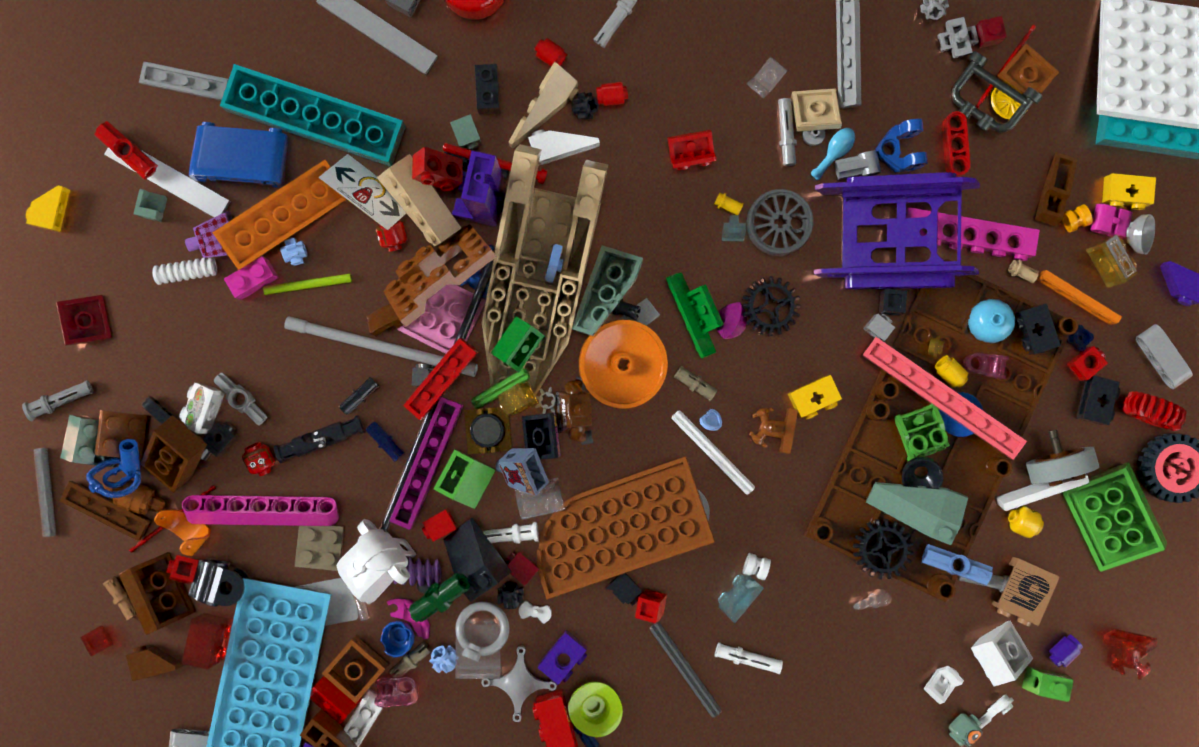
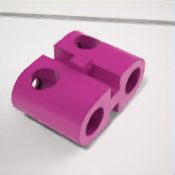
M1096 204L1090 231L1107 234L1110 237L1117 235L1119 239H1127V228L1130 225L1133 212L1125 209H1116V207L1106 204Z

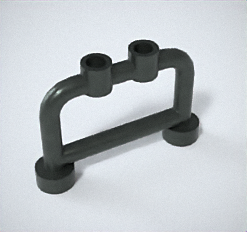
M973 51L968 58L971 63L956 81L951 91L953 102L961 108L958 112L963 113L967 119L973 116L979 120L976 125L983 130L988 131L991 128L997 132L1012 130L1033 103L1038 105L1043 98L1039 92L1031 87H1028L1021 94L983 69L988 60L976 51ZM973 73L1021 104L1007 123H998L991 116L983 113L960 96L961 89Z

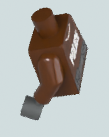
M576 377L575 380L566 383L565 391H555L558 433H568L572 441L581 442V445L594 443L592 430L585 431L586 428L592 425L589 393L582 392V390L587 389L581 377Z

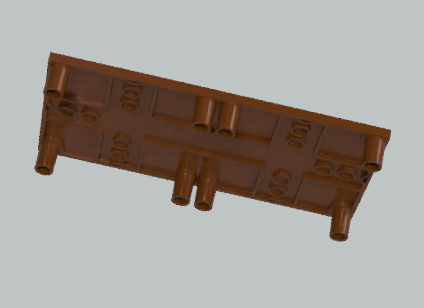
M976 275L955 276V287L919 288L892 348L955 392H964L976 397L981 403L984 412L1022 437L1069 335L1074 334L1078 329L1077 320L1073 317H1063L1049 310L1061 346L1029 355V352L1025 351L1022 344V339H1024L1022 330H1018L1016 323L1011 334L1003 341L986 343L976 339L971 333L968 320L970 319L972 308L979 302L988 299H997L1007 303L1013 310L1015 318L1017 317L1016 312L1038 306V304ZM1039 326L1032 329V332L1037 333L1040 330ZM943 356L953 357L968 372V380L963 386L952 388L937 374L935 365ZM881 369L804 536L858 560L861 556L854 557L853 553L859 551V548H854L853 543L860 544V540H857L855 535L861 537L864 535L859 529L862 527L868 531L867 522H871L875 527V519H879L881 525H883L884 519H888L889 527L893 521H896L898 523L896 530L900 526H904L905 530L902 535L905 533L911 535L906 542L912 541L914 543L913 546L907 547L908 550L914 551V555L907 554L906 558L912 560L911 563H903L907 570L904 571L899 567L900 576H896L892 571V577L946 602L956 594L954 584L958 575H952L944 570L921 563L923 552L927 544L957 555L968 556L1003 478L1009 476L1012 472V459L974 433L965 437H957L948 432L946 433L950 446L925 456L935 460L943 471V483L940 488H948L968 496L961 527L951 545L931 538L866 503L875 482L903 485L902 471L909 461H907L908 456L894 417L931 404ZM918 467L915 470V474L920 477L928 473L926 467ZM883 531L889 543H899L897 537L892 532ZM876 533L868 540L866 549L875 544ZM883 543L882 548L876 551L883 553L884 556V551L891 547L885 546ZM900 549L892 553L890 565L897 560ZM878 555L867 556L874 566L883 567V563ZM955 559L953 562V568L956 571L961 568V562L958 559Z

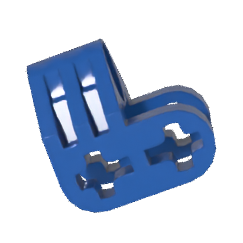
M911 119L895 125L877 145L875 150L878 153L879 160L893 172L918 170L928 164L927 152L912 153L899 158L901 154L899 139L912 138L923 132L922 119ZM884 145H887L891 148V155H888L884 152Z

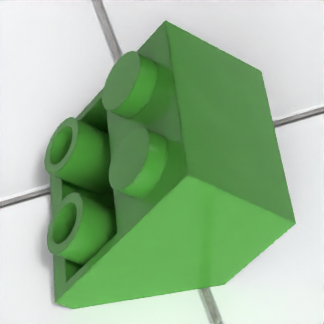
M454 449L434 490L475 509L496 469L458 449Z

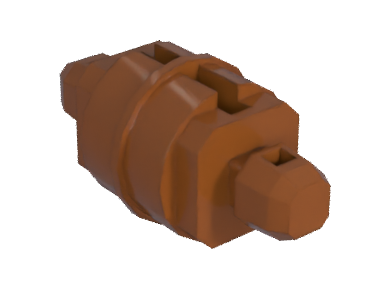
M129 480L118 488H108L104 484L103 486L112 492L122 491L130 487L134 481ZM141 483L134 492L120 498H113V504L117 505V507L137 514L146 515L149 508H151V511L160 512L165 507V501L158 497L154 498V490Z

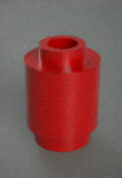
M549 38L545 40L540 39L534 48L537 52L535 56L550 67H552L554 62L561 66L568 56L564 52L565 49Z
M622 82L606 83L596 87L599 105L624 104V99H628L627 86H623Z

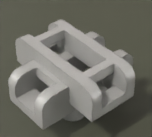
M964 17L948 20L946 22L947 32L937 35L941 44V52L951 51L953 58L971 55L973 53L971 46L979 42L976 27H966Z

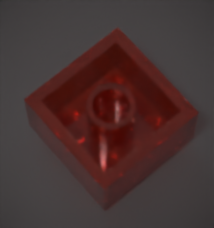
M206 613L191 619L181 664L208 670L218 664L220 660H223L226 653V647H224L225 638L228 639L231 631V625H228L230 619Z

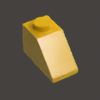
M58 185L33 200L26 211V224L60 232L70 189Z

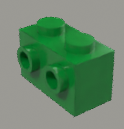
M516 316L491 351V354L517 372H520L544 338V335Z

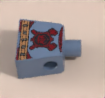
M513 448L496 462V470L503 473L507 485L511 488L536 496L549 483L537 451L534 448Z

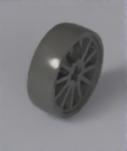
M786 189L771 190L759 196L751 205L746 218L747 233L752 243L760 251L772 256L790 255L802 248L809 240L813 230V214L808 203L797 193ZM777 198H784L785 200L782 211L779 210ZM766 200H773L775 213L765 203ZM790 200L796 206L786 213L787 204ZM762 206L771 217L757 213L758 207ZM797 208H800V210L802 211L803 215L800 214V213H793V212H794ZM757 217L769 221V223L755 226L754 218ZM778 218H781V222L785 223L781 228H778V224H774ZM791 219H799L802 224L801 228H792ZM769 227L770 230L759 238L756 230ZM773 232L775 233L771 246H769L763 240ZM785 232L795 241L794 245L788 246ZM800 232L803 233L801 239H799L795 234H798ZM778 234H781L784 248L775 247Z

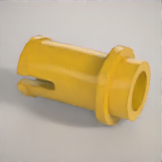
M719 193L714 202L717 208L721 207L738 216L744 203L726 196L727 193Z

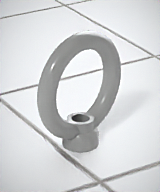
M476 602L467 606L460 613L455 631L457 640L464 649L462 655L479 662L481 656L492 655L504 646L509 636V621L500 607L490 602ZM477 611L491 612L500 623L498 639L487 647H479L470 643L465 635V623L469 616Z

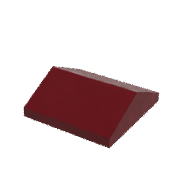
M102 295L56 302L65 346L87 344L111 338Z

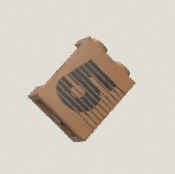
M1012 556L1009 565L1014 566L999 602L993 601L992 605L998 608L997 613L1006 617H1010L1013 614L1018 617V622L1030 627L1031 623L1039 626L1060 577Z

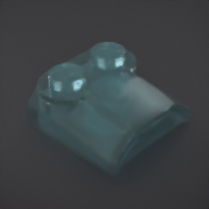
M739 574L732 582L733 588L729 592L725 591L718 599L720 603L718 608L734 623L737 622L764 589L747 574Z

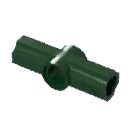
M456 573L440 585L438 583L433 584L423 597L410 605L408 611L411 618L415 622H423L437 611L440 613L445 612L456 598L469 590L470 584L467 577L462 573Z

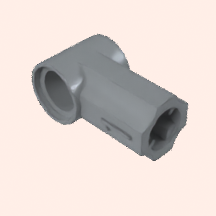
M868 151L855 157L836 160L835 171L838 180L860 175L873 176L880 174L881 168L877 151Z

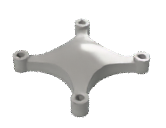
M523 645L518 646L517 662L508 674L499 678L484 677L481 682L484 687H499L510 696L514 704V722L521 721L522 704L531 693L539 689L554 691L557 687L553 680L542 681L528 671L524 661L526 648Z

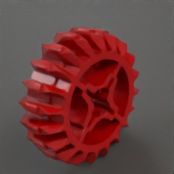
M1129 392L1123 403L1122 410L1127 415L1166 430H1180L1186 420L1187 412L1183 407L1143 392Z

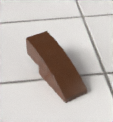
M1058 152L1055 154L1044 184L1035 220L1057 226L1063 219L1066 201L1071 195L1077 158Z

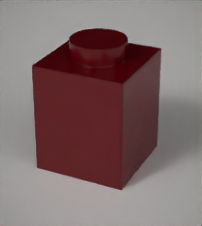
M1002 16L981 20L975 26L979 40L977 44L978 49L998 45L1007 38Z
M521 550L517 554L513 551L505 560L512 571L510 574L524 586L540 569Z

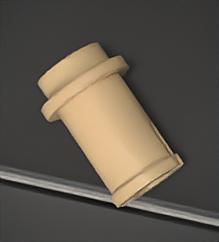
M1013 260L1008 269L1011 276H1019L1030 283H1034L1039 275V270L1022 264L1021 260Z

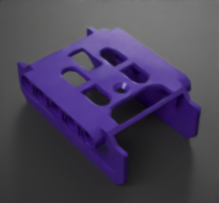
M947 172L848 177L846 182L815 185V190L823 195H843L842 268L814 270V275L821 278H845V289L955 287V276L979 275V270L976 267L961 266L962 190L980 188V183L976 178L956 177V173ZM946 201H958L957 261H944L937 254L938 209ZM926 202L930 204L932 210L927 217L906 218V203ZM897 203V218H874L872 214L874 206ZM887 225V242L857 243L858 226ZM922 228L927 229L925 236L920 234ZM906 247H927L931 251V257L925 262H906ZM877 248H896V263H875L872 260V252Z

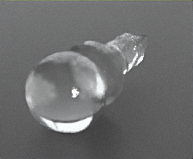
M879 589L875 593H871L869 598L858 601L853 608L885 607L890 604L892 596L888 590Z

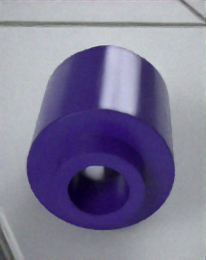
M1071 634L1067 637L1064 636L1049 651L1051 654L1049 658L1056 666L1060 667L1062 665L1066 668L1081 653L1080 650L1083 646Z

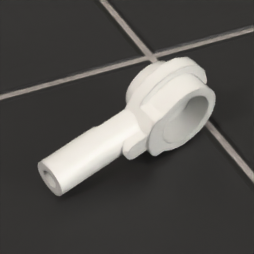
M1007 694L1003 695L991 705L986 714L978 719L982 723L979 727L982 729L997 713L1001 712L1003 715L1013 707L1011 703L1014 699L1012 697L1009 698Z

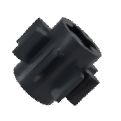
M591 92L577 93V99L572 100L571 108L573 113L578 115V119L594 118L593 113L598 112V100L592 96Z
M506 582L502 585V588L497 589L498 604L503 603L504 609H516L519 603H524V588H518L516 582Z

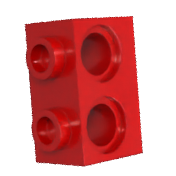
M424 146L413 155L412 179L424 185L438 187L442 191H452L462 184L463 159Z

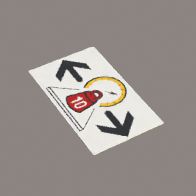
M349 154L318 177L387 230L406 214L403 208L377 179V176Z

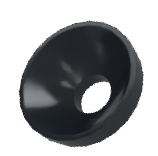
M917 457L910 460L904 466L902 483L905 487L918 488V486H925L929 489H939L943 483V471L935 460L928 457ZM918 467H926L928 473L920 477L915 474V470Z

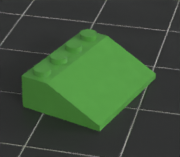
M1129 462L1089 478L1088 484L1062 492L1100 572L1166 549L1167 541Z

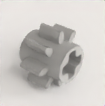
M923 0V4L920 5L921 13H925L926 19L938 20L943 15H946V8L949 7L948 0Z
M552 387L549 388L548 392L540 389V397L534 396L535 399L539 400V404L535 408L543 407V414L546 413L547 409H551L555 413L553 407L556 404V394H552ZM544 395L553 397L550 407L547 404L542 405Z

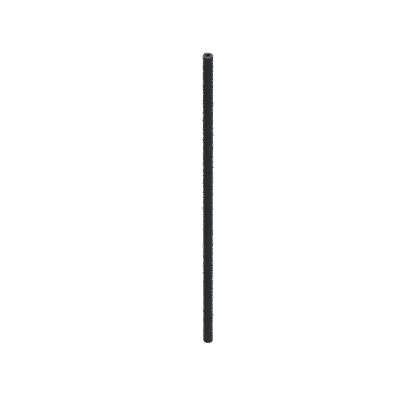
M492 260L484 267L454 344L461 337L465 340L492 273L494 263ZM439 400L422 421L379 528L383 529L384 532L389 530L391 522H389Z

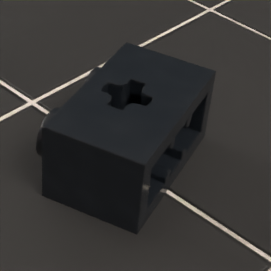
M497 64L475 65L476 102L479 115L500 114L499 70Z
M1047 303L1016 312L1015 323L1018 330H1022L1024 336L1022 344L1025 351L1029 352V355L1061 346ZM1039 326L1040 330L1037 333H1033L1032 329Z
M1095 375L1089 380H1085L1076 419L1099 425H1110L1115 416V409H1113L1115 400H1118L1120 396V382ZM1098 398L1103 401L1102 404L1097 401Z

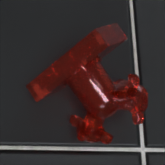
M1114 629L1104 635V644L1121 648L1122 659H1119L1116 654L1111 656L1113 659L1112 670L1119 671L1121 675H1125V667L1135 669L1138 672L1136 675L1139 680H1142V678L1149 674L1151 670L1150 663L1147 662L1144 666L1140 663V660L1157 647V638Z

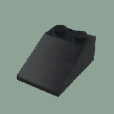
M473 518L443 539L453 573H462L467 577L470 587L464 594L470 602L497 585L512 572Z

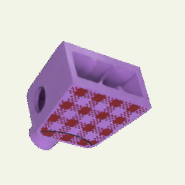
M228 211L194 227L195 237L185 239L188 251L200 249L203 258L226 256L227 253L212 232L233 219L231 212Z

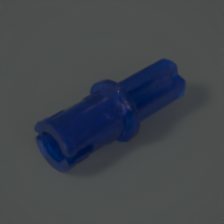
M376 422L371 423L366 428V432L378 443V448H382L394 462L399 457L393 450L399 456L405 453L391 439L392 436H388Z

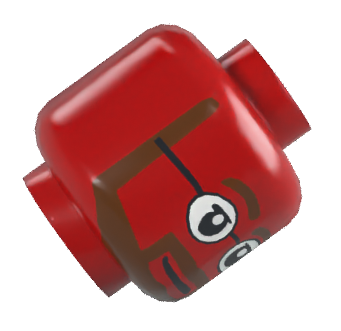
M398 220L388 230L381 225L376 227L379 245L382 248H389V251L402 249L401 244L407 241L402 221Z
M256 442L244 449L245 452L242 454V460L250 474L264 476L271 472L275 459L267 444Z

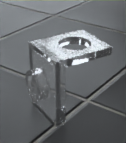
M770 57L747 85L761 97L765 98L786 74L787 70Z

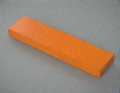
M1048 270L1039 272L1037 281L1106 324H1118L1122 316Z

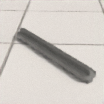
M660 622L654 623L650 627V631L711 717L718 716L722 712L719 705Z

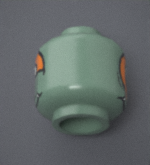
M961 713L949 725V730L951 731L949 735L961 747L964 745L971 747L983 734L982 729L979 727L982 723L973 714L968 716L965 713Z

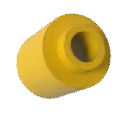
M943 356L935 365L937 374L952 388H959L968 380V372L953 357Z

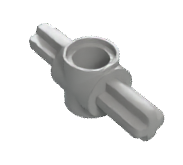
M220 373L215 377L214 383L226 394L225 398L231 407L237 409L241 414L245 412L257 425H261L266 421L267 415L255 404L256 400L251 392L245 390L240 384L236 386L224 373ZM239 393L245 396V401L242 405H239L236 401Z

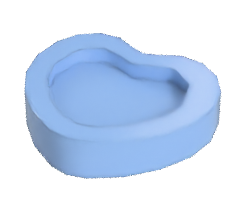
M710 409L706 415L700 418V424L707 430L717 431L722 426V419L715 409Z

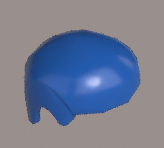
M404 621L390 622L383 629L380 639L385 648L384 652L394 658L403 656L414 644V632L409 624Z

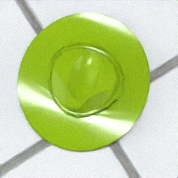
M586 683L578 688L569 699L568 714L572 723L579 731L588 736L603 737L609 735L621 722L623 713L621 701L616 692L605 683Z

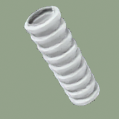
M208 257V259L202 258L201 260L197 258L194 261L188 260L187 263L186 261H181V263L175 262L174 265L168 263L167 266L161 264L160 267L158 265L153 267V278L157 285H161L162 282L168 284L169 281L174 283L176 280L180 282L183 279H196V277L202 278L203 275L209 277L210 274L212 276L217 274V264L213 257Z

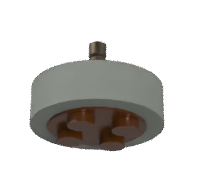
M1057 429L1048 431L1054 453L1026 463L1031 483H1048L1049 486L1062 484V480L1071 478L1072 481L1086 478V473L1099 468L1094 447L1063 450Z

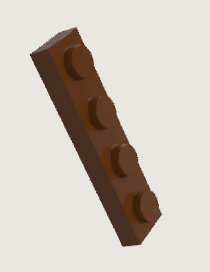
M69 481L59 500L137 541L142 539L151 521L137 513L128 512L123 508L117 507V505L113 504V501L96 492L92 493L90 489L74 481Z

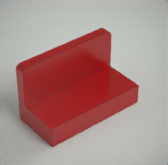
M323 676L311 689L310 700L341 724L362 700V697L357 703L353 702Z

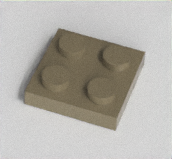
M299 526L295 567L338 571L336 565L342 558L345 526Z

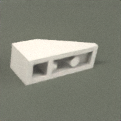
M543 129L533 132L532 136L528 137L531 147L542 149L539 166L600 146L599 139L595 137L556 131L545 132Z

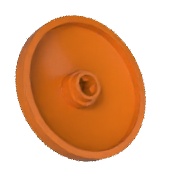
M620 319L604 323L594 336L589 335L581 348L579 372L585 388L595 399L613 408H633L649 401L660 390L667 374V354L661 339L652 329L633 320Z

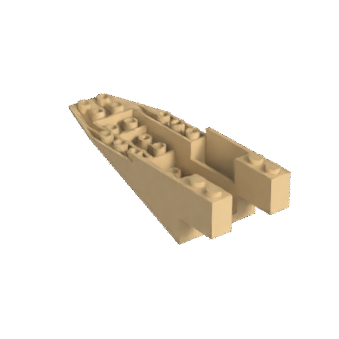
M519 144L514 151L495 248L496 257L493 259L494 263L482 318V328L491 387L517 372L491 354V351L516 316L544 335V338L522 368L528 371L530 379L507 392L534 399V396L537 395L569 343L600 210V201L608 164L586 160L581 173L577 197L534 188L542 149ZM557 244L563 246L560 258L564 259L561 272L556 271L552 283L546 281L545 276L553 246Z

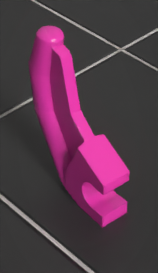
M395 598L387 601L388 605L396 604L398 607L397 611L390 613L391 617L410 622L419 637H422V639L429 638L430 624L428 619L423 622H415L411 618L408 611L410 605L414 603L411 599Z

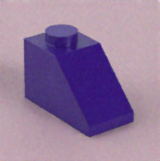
M1172 261L1161 263L1160 269L1171 296L1178 299L1177 302L1184 306L1199 304V273Z

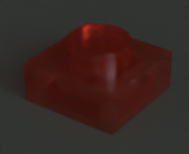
M103 625L80 637L91 657L113 645Z

